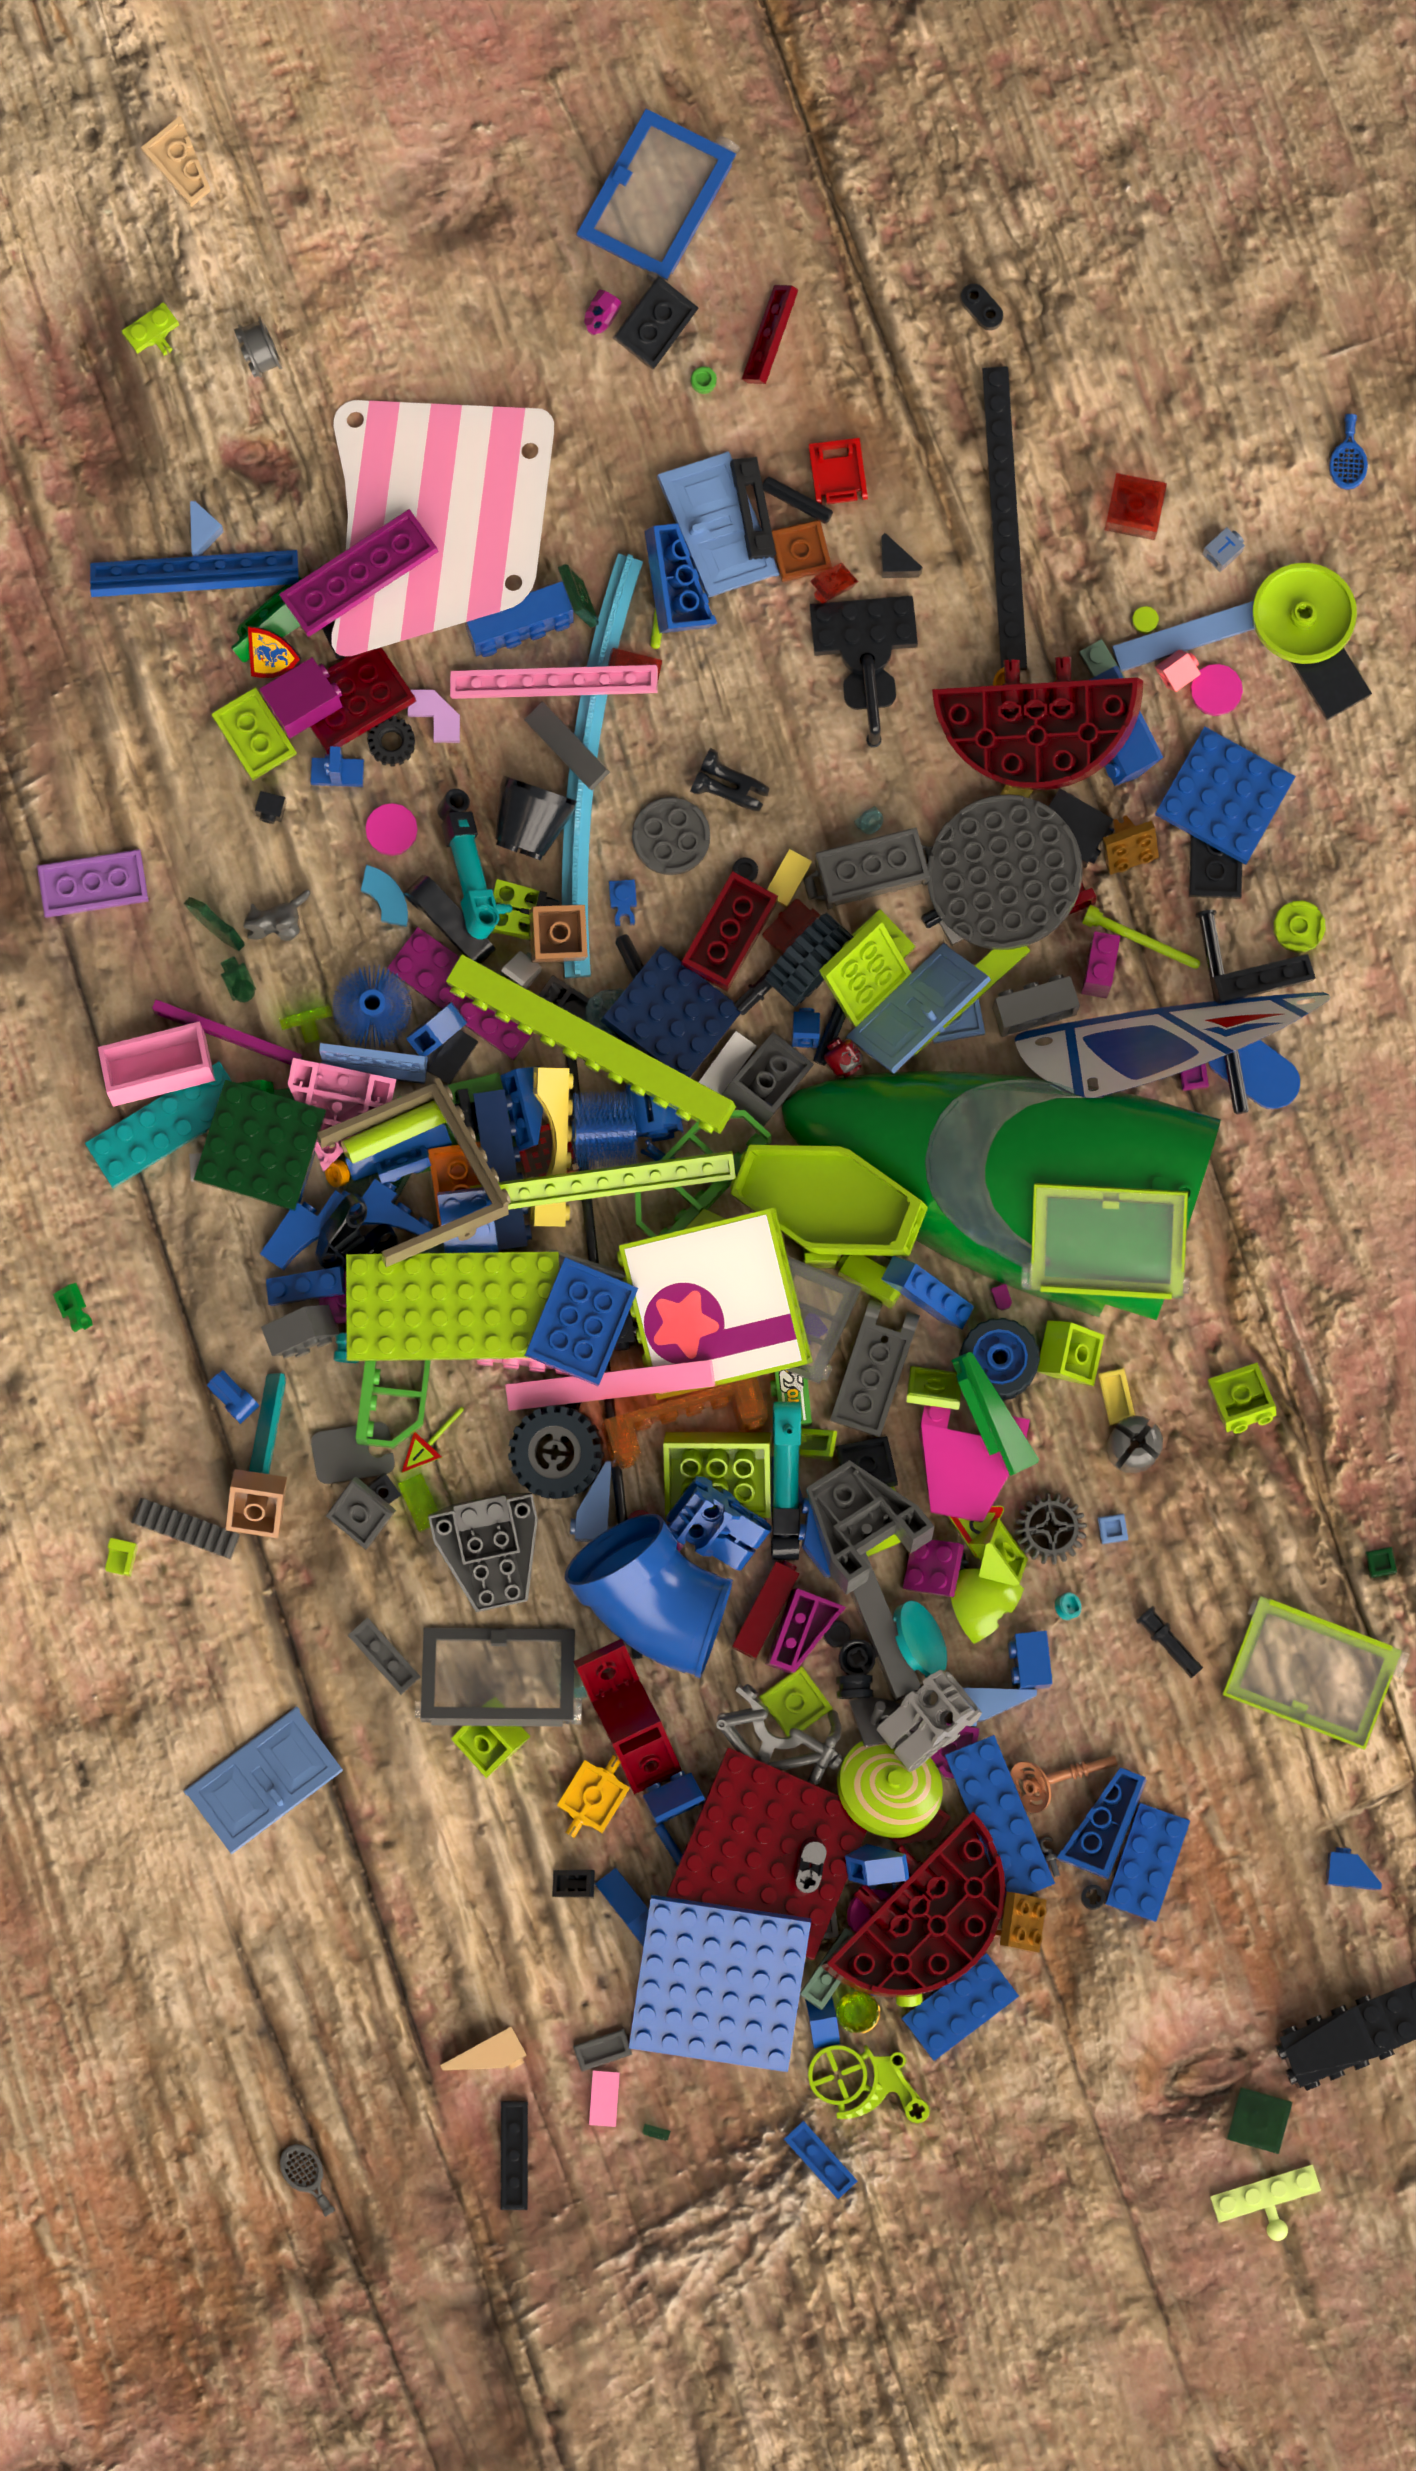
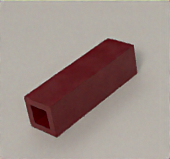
M785 1560L782 1563L775 1562L732 1649L754 1660L757 1659L800 1573L796 1572L797 1567Z

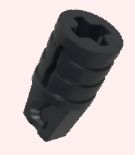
M458 1089L455 1091L456 1104L454 1105L461 1108L466 1127L470 1126L475 1136L479 1135L477 1117L475 1115V1102H470L468 1089Z

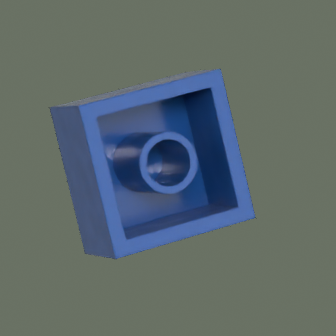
M1047 1631L1015 1634L1012 1637V1641L1008 1643L1009 1659H1014L1015 1667L1011 1669L1012 1685H1017V1689L1029 1690L1050 1688L1053 1682Z

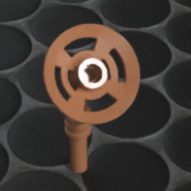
M1111 1756L1088 1763L1082 1761L1081 1765L1079 1763H1076V1766L1071 1764L1070 1768L1045 1775L1036 1764L1022 1761L1014 1765L1010 1774L1024 1809L1031 1813H1039L1045 1810L1050 1803V1784L1070 1778L1076 1780L1077 1776L1079 1778H1083V1775L1087 1777L1089 1773L1118 1766L1116 1757ZM1025 1767H1030L1034 1770L1023 1771L1022 1769ZM1019 1779L1023 1780V1788L1026 1792L1025 1795H1023L1020 1789ZM1039 1792L1040 1796H1035L1034 1794ZM1042 1799V1801H1043L1042 1804H1033V1803H1031L1032 1800H1033V1801H1039V1800Z

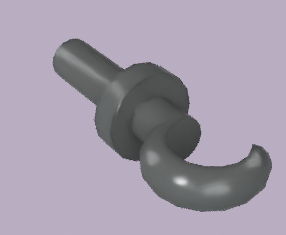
M1044 1837L1040 1840V1848L1043 1852L1047 1853L1045 1860L1050 1863L1053 1876L1058 1877L1060 1876L1056 1863L1058 1855L1054 1854L1052 1849H1047L1043 1846V1841L1048 1840L1052 1842L1053 1840L1050 1837Z

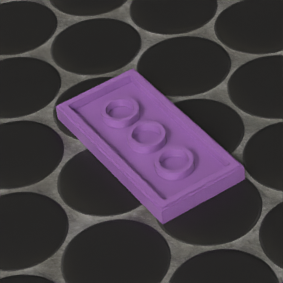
M140 849L37 865L45 918L149 902Z

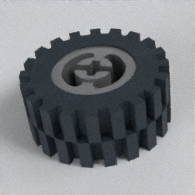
M826 912L819 919L817 918L811 926L809 925L795 939V942L785 950L786 952L772 966L765 980L790 1004L796 1007L821 985L824 978L819 970L853 936Z
M547 1406L546 1408L534 1410L530 1415H526L521 1420V1424L515 1427L513 1431L514 1436L509 1442L511 1449L510 1453H508V1458L512 1463L511 1470L513 1474H516L519 1479L517 1481L529 1489V1492L543 1498L562 1499L582 1493L586 1490L585 1488L593 1484L596 1475L602 1469L601 1462L604 1459L602 1445L604 1443L602 1437L598 1434V1428L592 1424L590 1418L572 1408ZM549 1434L553 1435V1440L545 1444L544 1448L554 1449L555 1445H558V1450L569 1451L567 1445L562 1441L564 1436L570 1439L573 1444V1461L569 1467L562 1471L559 1470L558 1466L567 1460L568 1457L557 1456L556 1460H553L554 1456L552 1454L543 1453L544 1459L549 1463L548 1469L544 1468L538 1460V1445Z

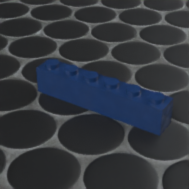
M505 1089L473 1094L480 1143L488 1159L486 1163L489 1168L495 1169L499 1182L523 1179L522 1172L517 1173L516 1162H521L519 1147H513L512 1136H517L515 1121H509L508 1110H513L511 1094L505 1095ZM527 1207L509 1209V1215L495 1220L498 1250L528 1246L527 1241L532 1240L530 1224H524L523 1215L528 1214Z

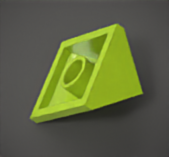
M997 1518L976 1536L969 1545L982 1562L979 1577L1016 1586L1020 1584L1028 1558L1001 1520Z

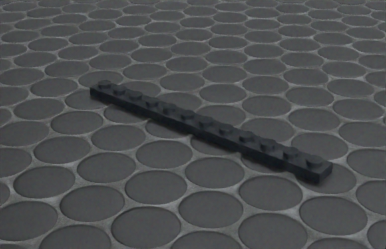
M1008 367L982 368L1000 665L1001 668L1004 667V660H1020V670H1027Z

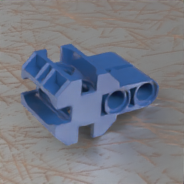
M698 1476L694 1478L666 1516V1521L670 1522L667 1526L678 1542L684 1545L688 1541L695 1546V1552L708 1557L714 1556L739 1571L744 1568L754 1555L755 1549L760 1547L772 1531L771 1525L765 1519L740 1505V1502L725 1489L719 1492L712 1487V1481Z

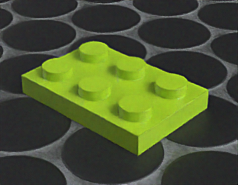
M256 687L211 714L252 781L297 755L294 747Z

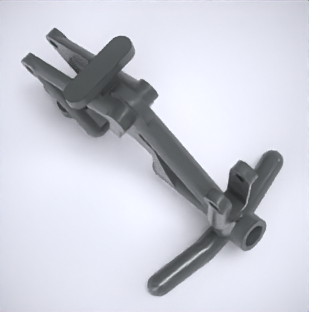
M739 1683L735 1687V1691L744 1697L752 1708L730 1713H720L717 1716V1728L722 1731L734 1749L744 1755L781 1771L815 1763L807 1781L815 1786L819 1785L827 1766L835 1770L844 1759L835 1751V1745L841 1738V1723L835 1710H831L828 1713L831 1730L825 1743H821L798 1728H792L789 1732L790 1736L787 1738L772 1735L766 1729L764 1719L768 1717L769 1710L756 1698L758 1692L749 1684L743 1687ZM753 1722L755 1732L762 1740L757 1756L734 1726ZM802 1743L816 1751L769 1762L774 1748H795Z

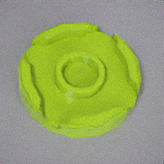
M1304 900L1292 901L1284 905L1277 912L1273 922V931L1278 943L1286 950L1295 953L1314 949L1321 942L1326 930L1323 914L1314 904Z

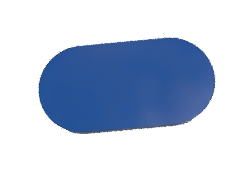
M1261 1040L1238 1050L1247 1097L1266 1109L1283 1108L1293 1102L1300 1089V1076L1291 1062ZM1224 1056L1208 1062L1209 1067L1228 1082Z

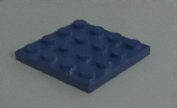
M660 946L604 1015L601 1022L634 1048L690 1078L741 1012L734 1006L735 1002L700 975L682 966V961Z

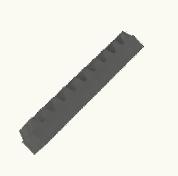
M140 1498L131 1521L132 1524L229 1560L232 1559L241 1536L236 1532L226 1531V1528L159 1505L145 1498Z

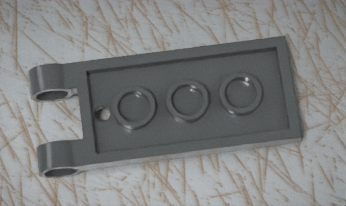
M870 1299L830 1421L880 1438L920 1315L908 1311L900 1333L876 1325L882 1303ZM882 1336L888 1337L887 1343L881 1342Z

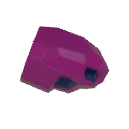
M598 290L585 313L584 323L588 333L591 335L600 334L610 327L621 308V301L616 296L605 290Z

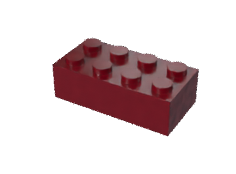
M732 871L683 958L682 966L728 992L778 902V896Z

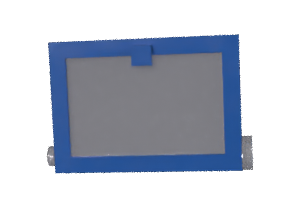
M645 109L579 228L577 236L647 271V278L651 281H654L658 276L668 281L729 173L732 163L740 150L739 146L722 136H718L715 142H712Z

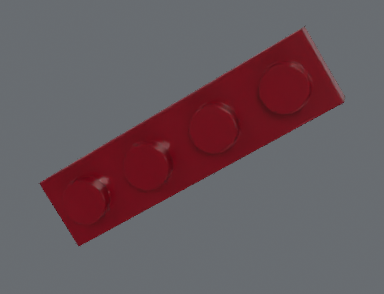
M774 285L742 376V380L748 384H766L798 293V289L792 285Z

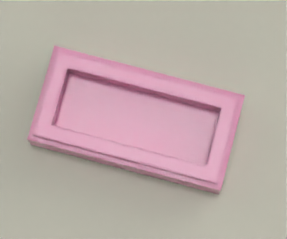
M593 2071L589 2125L616 2127L620 2073Z

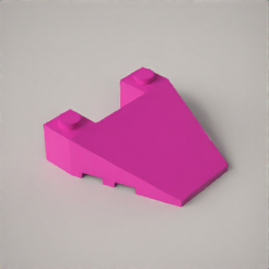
M924 1405L919 1438L925 1468L930 1513L983 1523L1003 1485L1010 1476L1000 1452L989 1455L980 1435L947 1429L950 1408ZM1012 1416L1027 1438L1030 1419Z

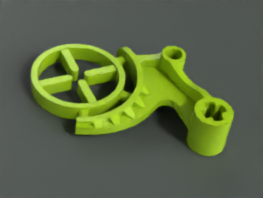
M834 2045L824 2048L812 2059L808 2070L810 2087L822 2101L838 2105L837 2119H850L867 2114L876 2108L890 2092H896L899 2095L906 2117L911 2122L922 2123L930 2116V2106L925 2100L920 2098L902 2072L901 2068L906 2065L907 2058L901 2052H896L891 2056L875 2057L867 2045L863 2046L865 2051L862 2054H858L847 2046ZM836 2049L850 2052L860 2062L858 2065L842 2070V2075H847L860 2069L863 2070L862 2084L852 2097H849L843 2079H838L837 2082L844 2098L841 2101L824 2097L816 2088V2086L834 2080V2075L813 2081L814 2066L824 2053H827L833 2071H838V2066L832 2050ZM897 2055L903 2059L902 2064L899 2066L894 2063V2057ZM870 2057L874 2068L873 2087L867 2085L868 2072L864 2060ZM863 2090L870 2093L859 2106L845 2111L844 2104L858 2098ZM918 2103L919 2107L923 2105L925 2111L921 2113L922 2118L917 2119V2115H911V2111L914 2109L913 2104Z

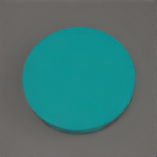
M907 1601L899 1605L893 1615V1620L897 1623L898 1635L895 1636V1639L908 1665L914 1671L919 1670L923 1673L925 1678L939 1670L945 1671L947 1666V1649L941 1630L933 1616L923 1605L916 1601Z

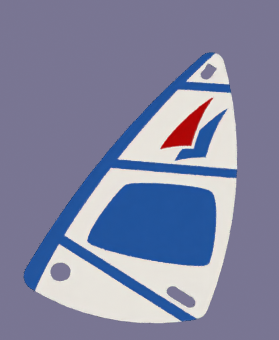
M1324 992L1241 998L1220 1004L1216 1001L1140 1010L1024 1031L1015 1037V1043L1024 1062L1041 1078L1053 1082L1051 1084L1078 1096L1096 1098L1175 1075L1239 1050L1312 1012L1329 1001L1330 995ZM1315 998V1003L1297 1004L1299 1000ZM1043 1037L1053 1039V1042L1049 1045L1038 1046L1035 1044L1037 1039ZM1097 1078L1099 1089L1089 1091L1087 1080Z

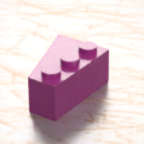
M798 1588L793 1589L765 1665L789 1674L795 1673L846 1607Z

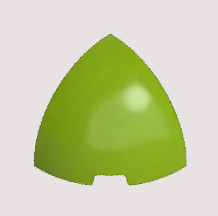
M980 1569L959 1570L954 1597H951V1602L958 1622L968 1638L975 1644L999 1627L997 1622L1002 1618L1003 1614L1013 1612L1023 1594L1024 1588L1020 1584L1014 1586L979 1577Z

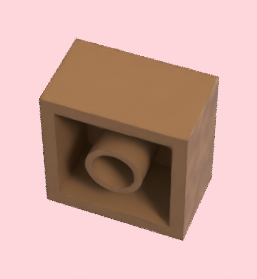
M585 905L536 906L529 910L532 963L584 961L588 957Z
M235 1469L230 1486L226 1531L278 1538L283 1518L287 1477Z

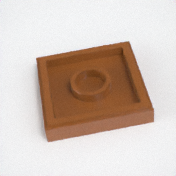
M815 520L772 530L776 550L775 557L782 582L832 571V564L821 521Z

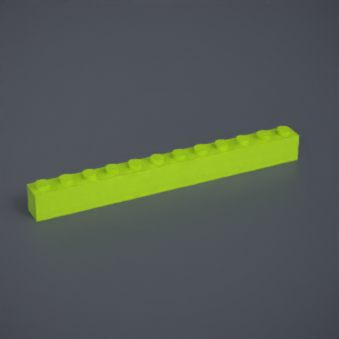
M464 955L460 956L446 980L451 988L450 992L461 999H464L465 996L474 1000L472 1004L483 1011H486L487 1008L496 1012L495 1016L503 1022L509 1023L510 1020L518 1024L517 1028L525 1034L531 1035L533 1032L541 1037L539 1040L549 1047L553 1048L554 1045L563 1049L562 1053L574 1060L577 1057L585 1060V1065L596 1072L601 1069L609 1073L607 1077L618 1084H621L623 1081L631 1085L630 1090L642 1097L645 1094L653 1097V1102L664 1109L669 1106L677 1110L675 1112L677 1116L686 1121H689L691 1118L699 1122L698 1127L710 1134L713 1131L721 1134L736 1108L732 1100Z

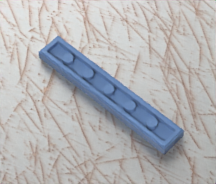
M1254 601L1112 646V651L1121 672L1169 657L1178 650L1185 652L1254 630L1252 619Z

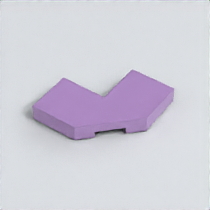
M411 690L417 702L408 706V717H434V743H460V715L435 690Z

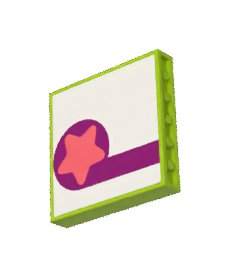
M775 1208L619 1245L620 1251H617V1258L620 1266H624L626 1274L623 1282L638 1288L630 1311L632 1317L637 1319L638 1328L636 1329V1336L639 1344H643L645 1354L642 1355L644 1367L712 1359L715 1386L813 1362ZM710 1387L654 1393L652 1395H655L656 1400Z

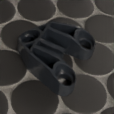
M358 1194L347 1195L321 1228L315 1255L319 1264L325 1269L342 1267L346 1271V1254H382V1251L398 1244V1238L393 1228L387 1224L375 1227L367 1235L363 1236L358 1229L366 1219L368 1211L363 1198ZM360 1203V1207L356 1211L350 1212V1209L355 1204ZM386 1234H391L387 1241L380 1242ZM334 1255V1256H333L332 1258H330V1259H327V1260L322 1259V1258L325 1257V1256Z

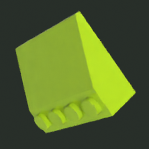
M771 1432L665 1433L663 1442L665 1518L696 1476L705 1477L712 1481V1487L719 1492L722 1489L727 1490L740 1502V1505L758 1516L771 1518Z

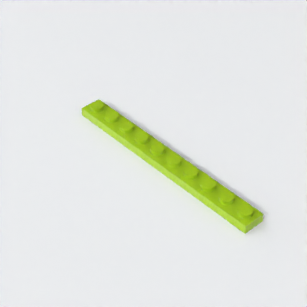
M732 1151L504 1181L498 1182L501 1190L505 1188L511 1200V1203L508 1204L509 1210L736 1179L733 1153ZM482 1185L470 1186V1189L480 1188Z

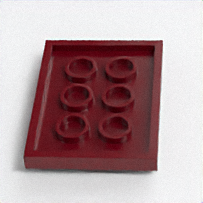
M380 647L349 656L327 669L330 675L327 678L330 684L335 682L342 693L339 699L343 707L310 726V729L325 752L330 754V746L341 747L417 701L383 648Z

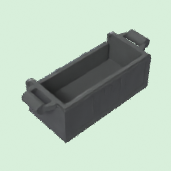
M916 827L817 852L814 859L817 870L809 877L803 879L808 899L825 901L827 910L833 909V903L835 906L860 901L869 897L921 885V882L923 886L927 885L930 875L923 850L928 862L933 846L921 845ZM813 877H819L823 892L821 896H818Z

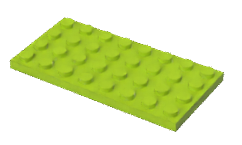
M559 1252L418 1253L388 1267L383 1263L382 1254H346L347 1361L529 1358L524 1355L559 1272Z

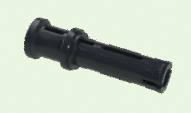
M1151 1606L1136 1620L1137 1624L1141 1623L1151 1634L1152 1641H1158L1190 1678L1194 1677L1204 1667L1170 1631L1171 1625L1168 1622L1165 1623L1155 1612L1156 1608Z

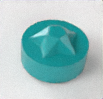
M1067 1592L1056 1598L1055 1610L1060 1618L1071 1620L1080 1615L1082 1609L1081 1602L1075 1594Z

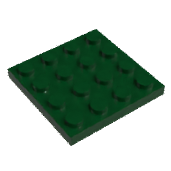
M225 1080L193 1180L295 1211L317 1144V1132L321 1131L327 1111Z

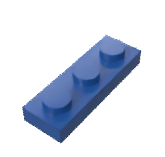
M342 1267L266 1279L268 1305L270 1306L346 1294L344 1269Z
M804 2121L784 2138L786 2143L837 2199L858 2182Z

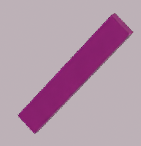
M155 999L152 1009L156 1015L182 1025L200 1021L204 1033L285 1064L292 1065L293 1058L304 1060L303 1056L299 1053Z

